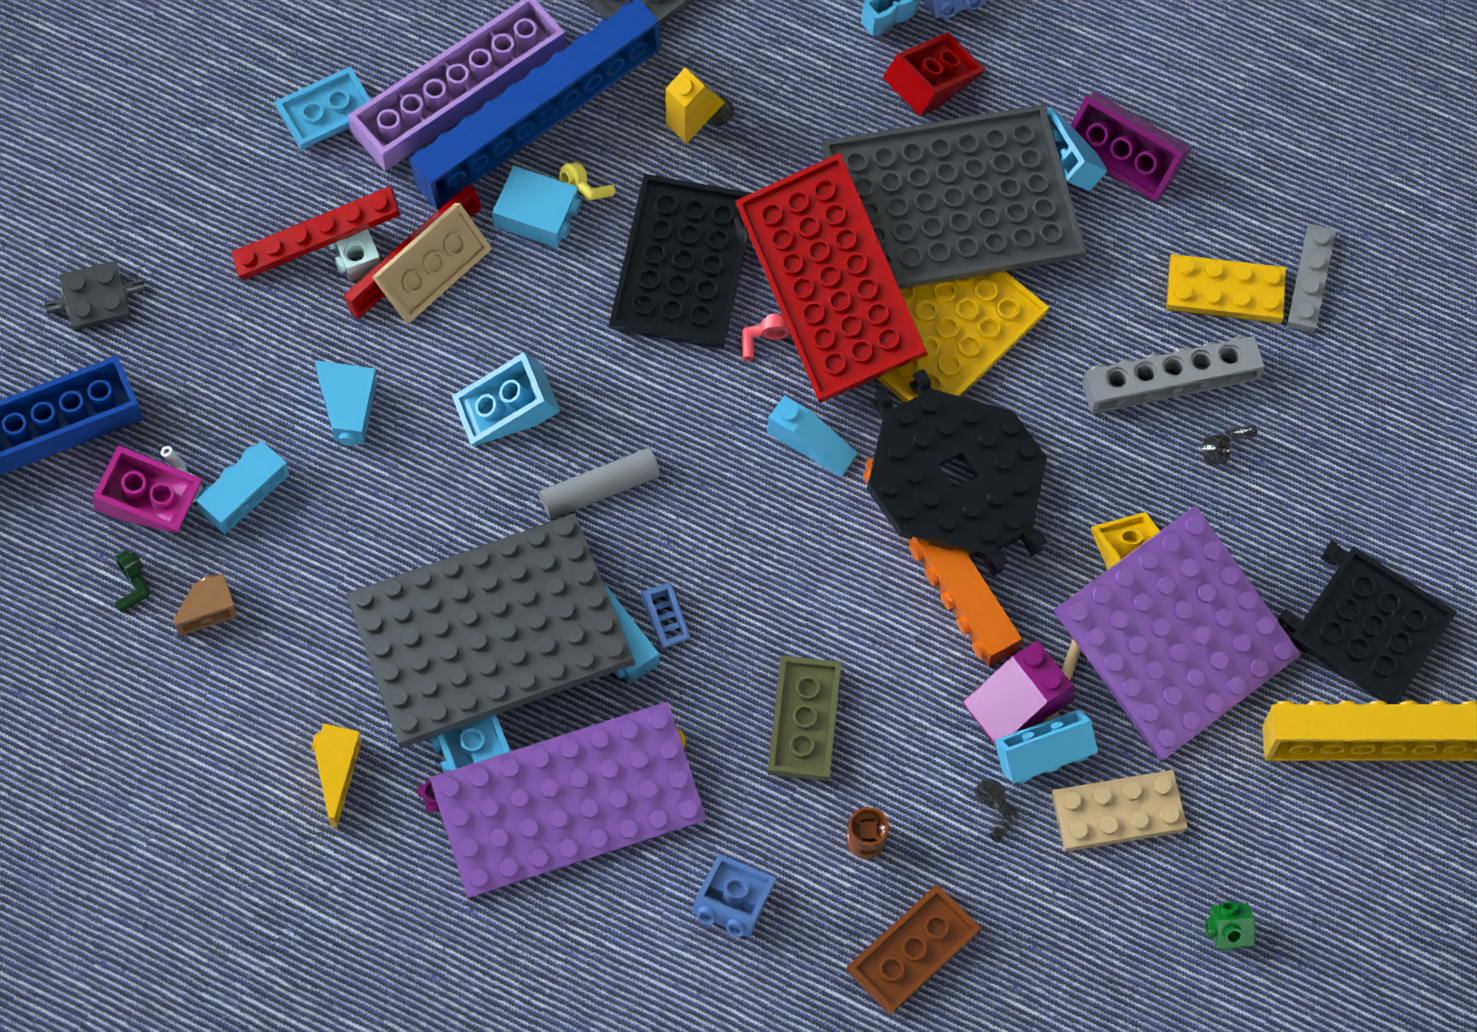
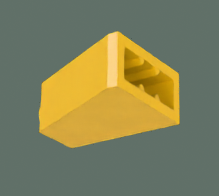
M685 67L666 88V125L687 144L725 101L705 82Z

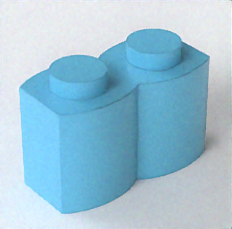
M866 0L863 4L861 23L872 37L883 35L890 31L895 23H902L911 19L918 11L919 0Z

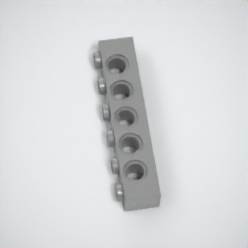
M1237 336L1227 342L1218 344L1216 342H1208L1198 348H1179L1173 353L1164 355L1154 353L1146 356L1144 359L1135 361L1125 359L1115 365L1105 367L1104 365H1096L1085 371L1082 386L1092 415L1260 380L1265 366L1255 337L1244 338L1243 336ZM1223 359H1230L1233 361V364L1226 363ZM1200 364L1206 369H1198L1195 365ZM1167 370H1173L1178 375H1171L1167 373ZM1138 376H1145L1149 378V381H1143ZM1110 382H1118L1122 386L1115 387L1111 385Z

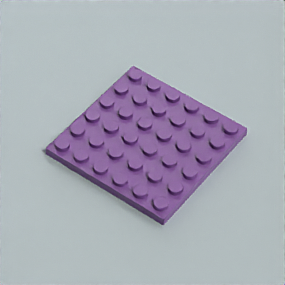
M1197 506L1186 511L1053 609L1159 761L1166 759L1301 656L1296 646Z

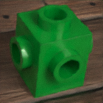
M1224 902L1220 905L1210 906V918L1205 920L1207 937H1212L1217 949L1235 950L1238 947L1255 946V917L1248 903Z

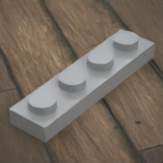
M1310 223L1307 225L1286 324L1288 328L1309 333H1315L1336 229Z

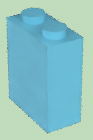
M513 165L492 211L493 227L558 248L561 240L567 239L571 229V223L569 222L572 215L577 216L581 207L582 200L578 198V187Z

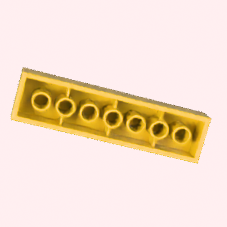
M1280 701L1272 705L1262 725L1265 761H1477V701H1466L1461 704H1449L1447 701H1435L1430 704H1418L1416 701H1404L1399 704H1387L1385 701H1373L1369 704H1356L1354 701H1342L1338 704H1325L1323 701L1294 704L1292 701Z

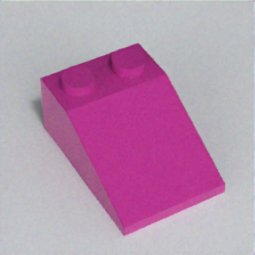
M118 445L93 495L94 510L121 521L178 533L202 483V479Z

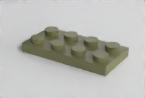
M780 656L767 774L829 781L842 662Z

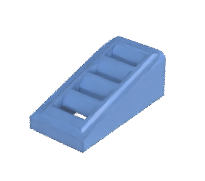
M671 582L641 592L642 602L662 649L691 640ZM666 596L667 601L654 605L653 599ZM670 606L671 612L658 616L657 610ZM675 617V623L664 627L661 626V621ZM677 628L680 629L681 634L669 638L665 637V632Z

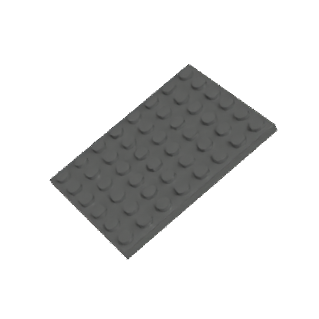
M1044 104L822 141L821 147L824 159L841 153L900 289L1085 258L1087 251Z
M575 513L346 593L400 749L635 665L634 657Z

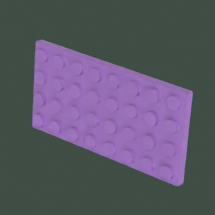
M668 701L429 778L467 898L707 820Z

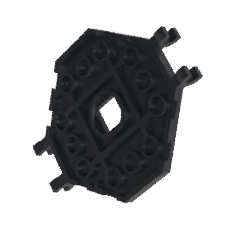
M924 369L913 374L915 380L909 384L914 393L918 395L914 399L894 408L891 396L885 387L874 393L876 399L872 400L870 404L882 417V422L866 489L900 537L907 539L915 537L929 541V545L951 551L956 548L970 552V556L984 561L993 577L1002 573L1004 570L1002 566L1008 562L1005 555L998 550L1021 539L1031 557L1042 551L1041 546L1046 544L1047 540L1042 533L1035 531L1033 526L1047 457L1014 411L935 390L931 387L930 378ZM955 458H960L967 463L976 477L954 488L939 466Z

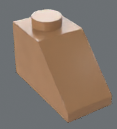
M224 574L208 575L193 584L173 619L179 636L238 617Z

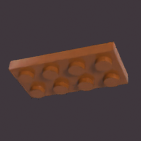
M936 884L849 964L846 971L891 1016L975 938L982 928Z

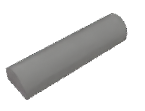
M648 447L538 491V496L551 521L660 477V471L655 456Z

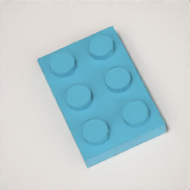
M350 66L274 103L275 108L302 151L350 128L348 115L371 99Z

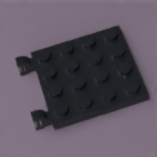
M1331 540L1320 559L1340 567L1303 621L1285 608L1279 616L1278 622L1286 633L1293 634L1291 641L1294 645L1381 701H1385L1387 704H1397L1457 611L1353 546L1348 553Z

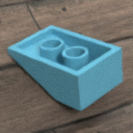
M525 352L452 396L472 446L537 426L561 411L542 363Z

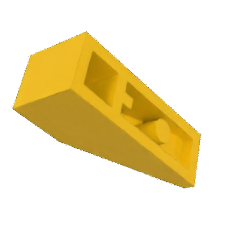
M323 723L321 733H316L314 736L312 751H315L329 821L331 827L337 828L362 740L360 731Z

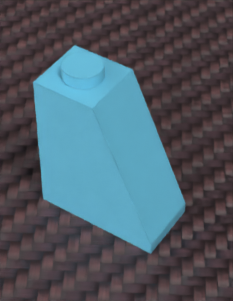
M317 360L318 380L335 441H339L347 446L355 444L364 445L377 386L375 368Z

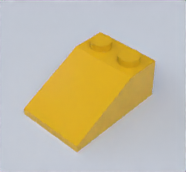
M1146 512L1091 527L1092 535L1107 570L1160 531Z

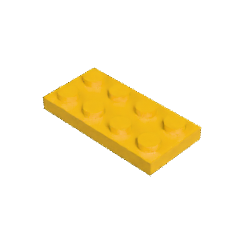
M1171 254L1169 259L1166 310L1281 323L1284 313L1286 267Z

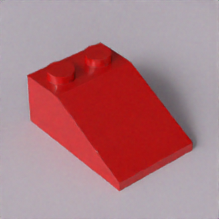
M946 32L898 53L884 74L883 79L910 105L912 110L919 116H922L939 108L981 76L986 69L949 32Z

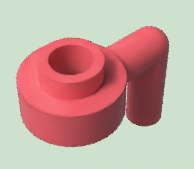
M770 314L761 321V325L743 328L742 358L744 361L754 360V337L762 336L769 340H780L790 335L783 315Z

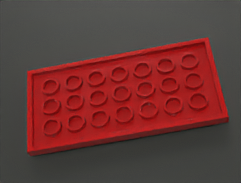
M841 153L735 201L820 404L928 355Z

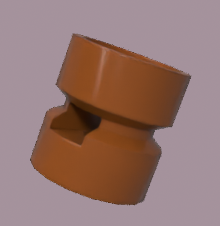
M873 807L859 808L852 814L849 819L846 844L853 855L860 859H872L882 853L886 846L889 830L888 819L884 813Z

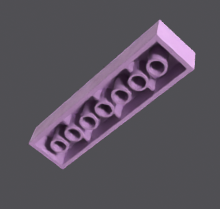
M521 0L350 113L348 118L351 133L381 168L387 171L460 122L465 116L481 108L485 102L505 92L509 85L524 79L533 68L541 67L556 52L565 50V31L536 0Z

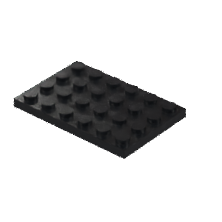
M644 174L609 321V329L724 350L749 236L735 201L751 193Z

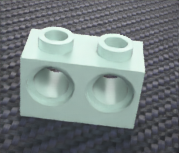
M368 229L328 245L330 250H336L338 256L334 258L340 274L345 272L349 282L365 277L372 268L380 263V256ZM354 257H362V259L358 261L351 260Z

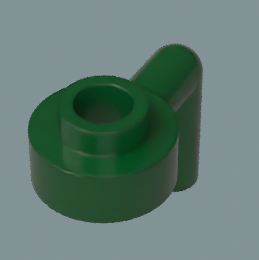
M127 550L116 555L115 560L124 576L134 586L135 591L115 602L120 613L150 595V589L140 572V569L144 568L141 560L135 552L130 554Z

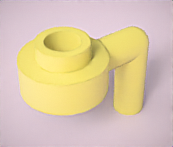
M578 162L564 164L560 169L559 181L577 186L578 191L589 201L615 195L613 185L591 188L587 184L585 168Z

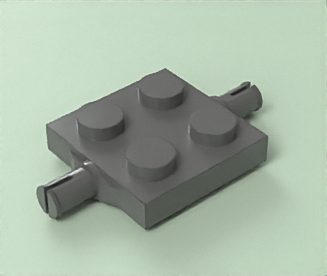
M112 261L59 274L62 286V299L44 302L47 314L65 310L70 318L73 331L130 318L128 294L146 290L143 279L125 283V280L120 275L117 261Z

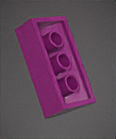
M1098 92L1086 95L1071 123L1073 129L1098 154L1107 168L1108 174L1155 202L1161 198L1175 179L1192 150L1188 145Z

